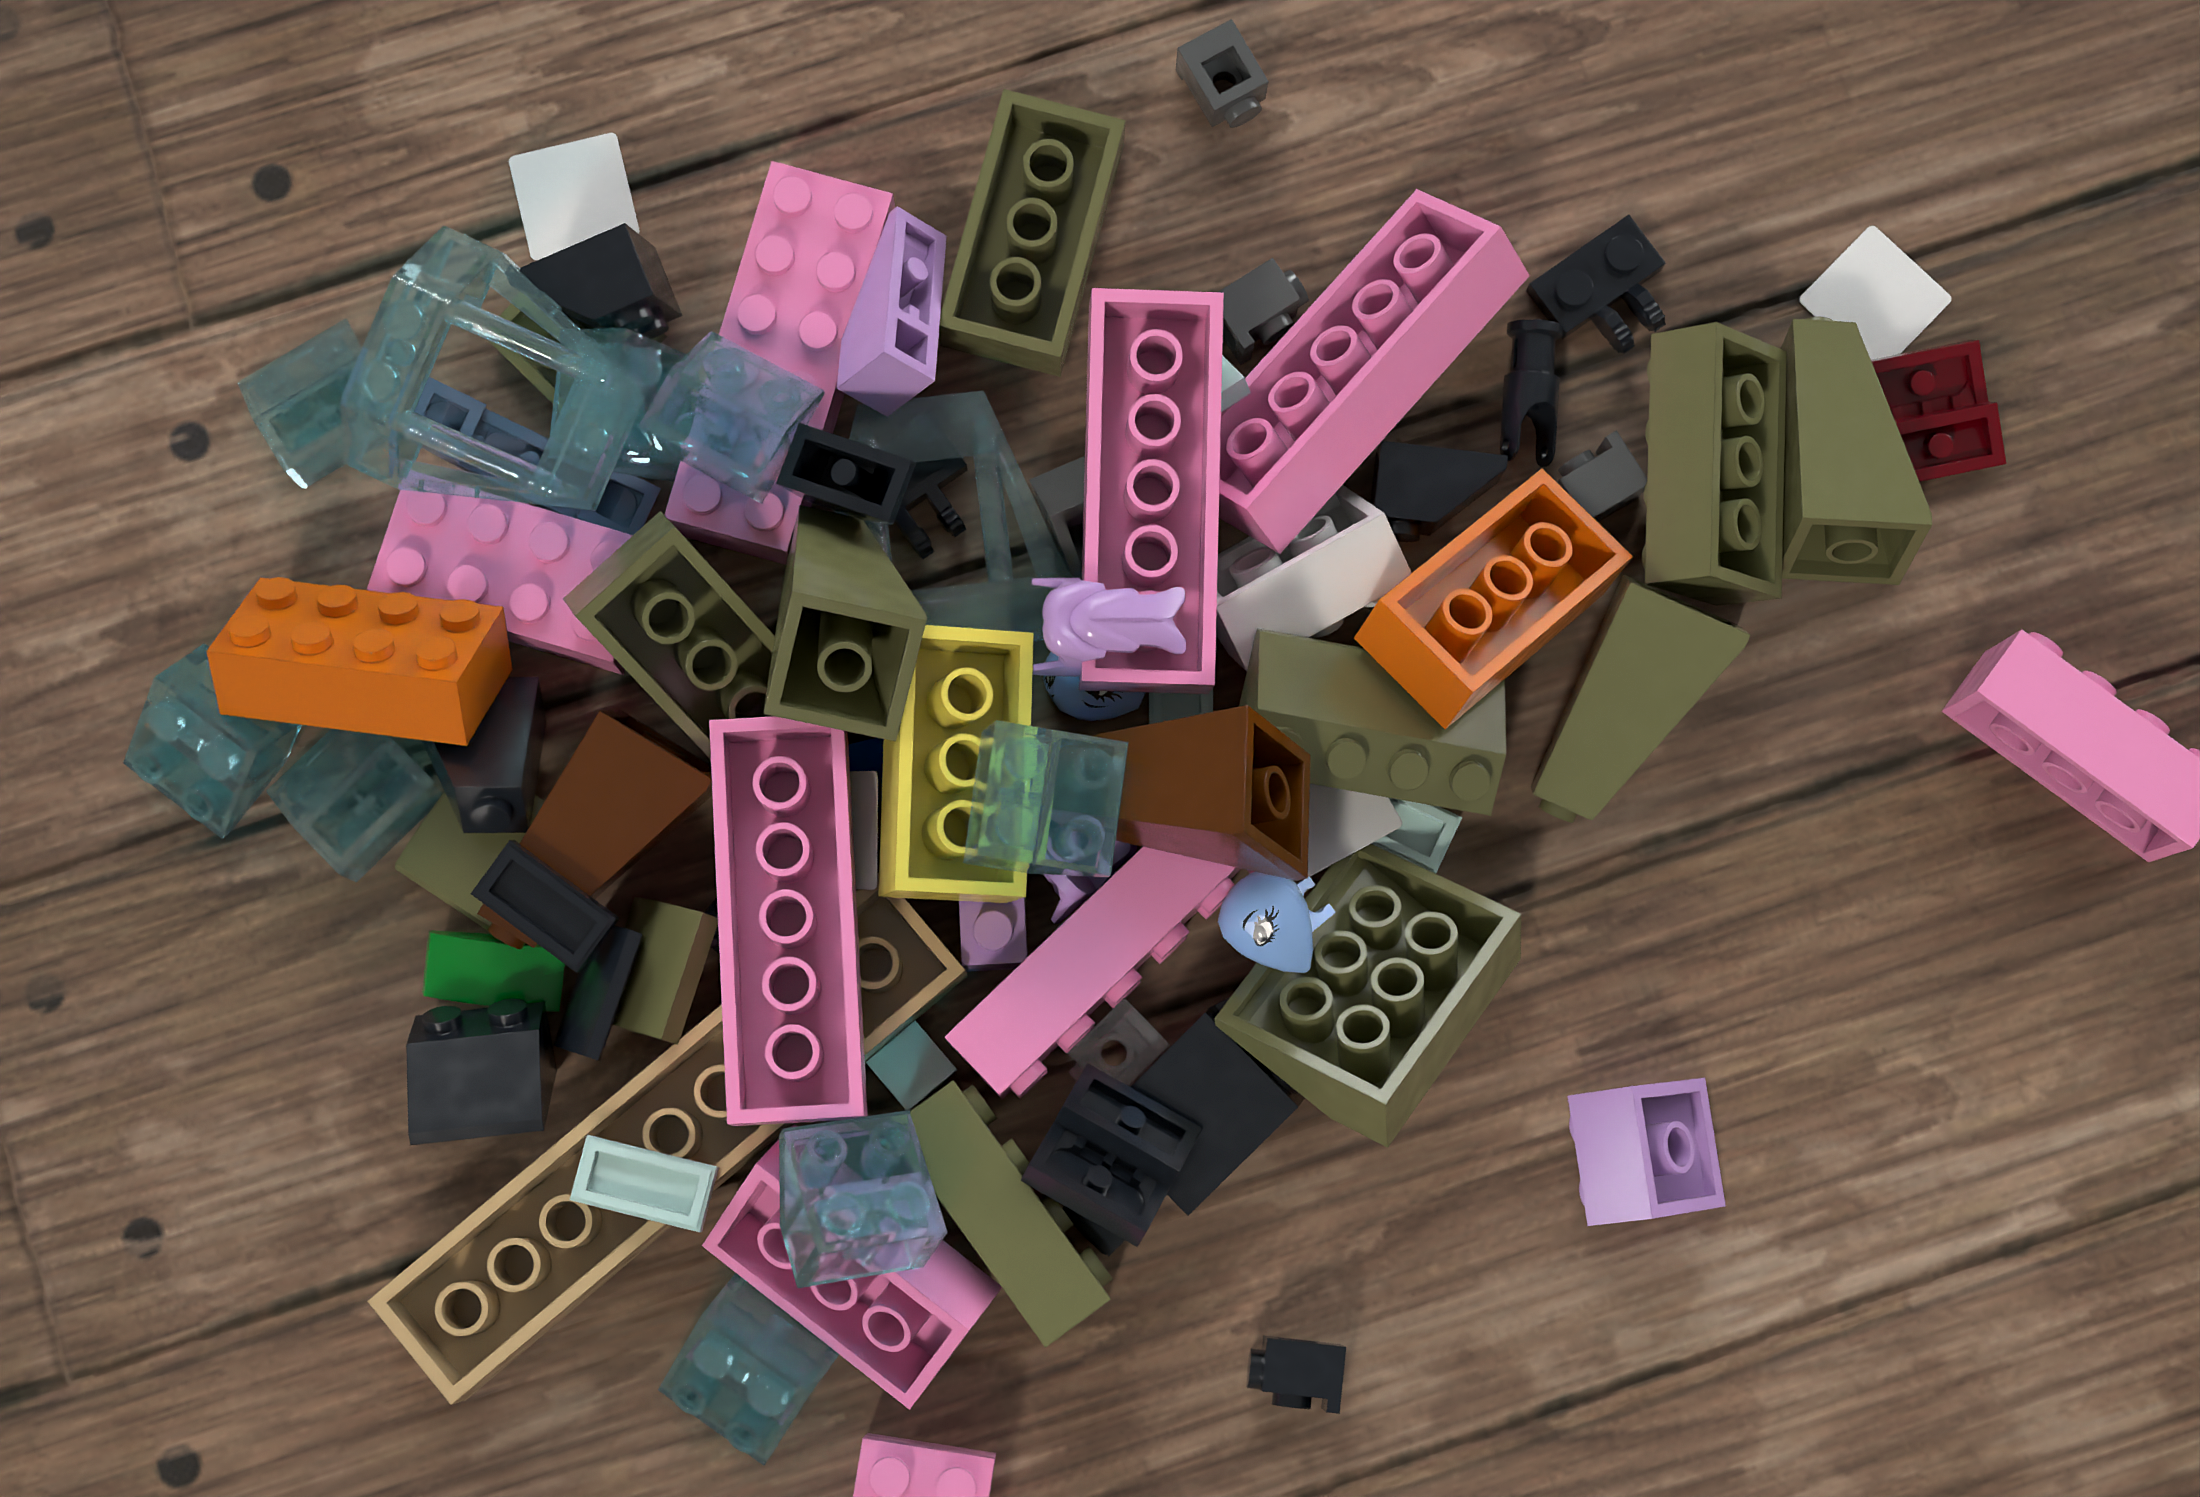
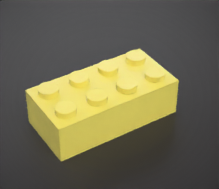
M925 625L896 741L884 739L878 897L1008 903L1026 897L1034 633Z

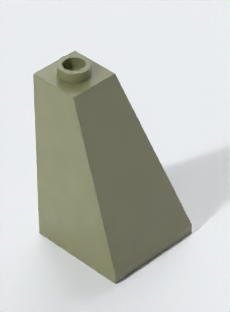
M1827 317L1793 319L1781 346L1782 350L1787 351L1782 579L1900 585L1932 526V513L1856 322L1833 321Z
M799 505L785 566L764 714L896 741L927 615L864 520Z
M1623 574L1532 782L1531 789L1533 795L1542 798L1538 807L1546 813L1570 823H1574L1577 814L1593 820L1745 648L1751 635L1731 621Z

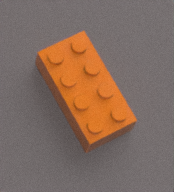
M1541 468L1380 598L1354 639L1446 730L1602 597L1633 556Z
M260 577L206 651L221 715L463 746L468 745L513 670L503 606L478 604L466 599L453 601L419 597L407 592L386 593L361 590L347 585L328 586L294 582L283 577Z

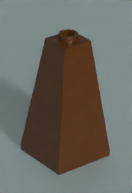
M1249 705L1038 746L1037 769L1032 779V793L1035 799L1034 807L1070 831L1295 881L1308 879L1311 755Z
M622 710L599 711L519 844L589 896L596 899L712 796L711 764ZM485 904L481 906L477 914L492 922L488 931L494 937L519 950H522L525 944L533 948L539 946V944Z

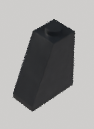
M508 677L467 746L422 740L463 833H526L531 825L546 729V717L539 677Z

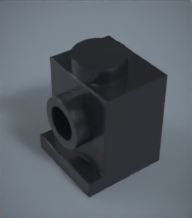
M1263 1335L1262 1350L1250 1349L1246 1387L1273 1393L1272 1405L1311 1409L1312 1397L1322 1398L1321 1409L1326 1413L1340 1414L1346 1346L1335 1343Z

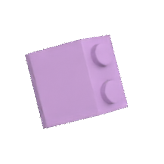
M1705 1078L1630 1086L1568 1096L1570 1109L1569 1128L1575 1142L1580 1174L1579 1193L1581 1201L1585 1206L1587 1226L1654 1219L1726 1206Z

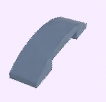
M427 376L399 434L400 436L460 469L543 509L634 535L644 526L661 488L605 461L598 463L486 409L487 404Z

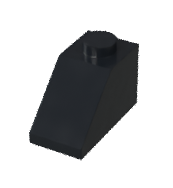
M799 423L776 484L808 502L860 520L893 525L916 463L910 459Z
M1381 441L1375 456L1370 504L1385 513L1398 542L1419 541L1420 535L1430 536L1496 485L1507 468L1508 456Z

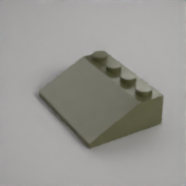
M1369 844L1344 859L1331 864L1305 899L1308 909L1312 912L1318 911L1327 904H1330L1336 912L1312 932L1313 954L1310 970L1306 973L1283 972L1256 963L1215 1017V1025L1329 1118L1388 1148L1521 960V913L1382 848Z

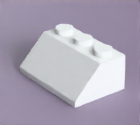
M1342 485L1281 554L1250 536L1219 553L1216 635L1227 653L1247 671L1257 628L1307 638H1319L1337 630L1343 624V618L1364 606L1375 607L1380 598L1412 573L1385 513Z

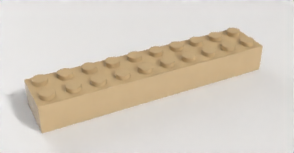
M879 873L877 874V887L874 890L858 889L856 891L865 1063L968 976L961 964L905 898L878 897ZM722 1004L679 1040L678 1045H672L367 1301L451 1405L470 1398L672 1227V1225L570 1200L587 1135L717 1166L719 1169L713 1188L714 1191L793 1124L782 1123L750 1126H731L727 1124Z

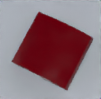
M1967 340L1871 360L1919 482L2007 464L1997 402L1988 401L1979 340Z

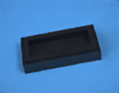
M509 840L470 893L576 973L582 971L620 919L515 840Z

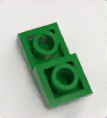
M429 930L422 994L431 998L485 1006L512 998L522 999L526 1003L545 1001L547 1011L559 1012L565 964L540 945L533 948L525 944L523 949L519 950L498 940L492 934Z

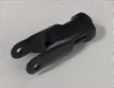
M1522 319L1507 323V335L1512 338L1511 373L1504 375L1500 454L1508 456L1507 461L1513 460L1518 453L1521 424L1525 415L1531 418L1536 429L1535 455L1537 464L1540 467H1547L1554 459L1560 378L1554 375L1556 340L1562 338L1563 327L1557 322L1541 319Z

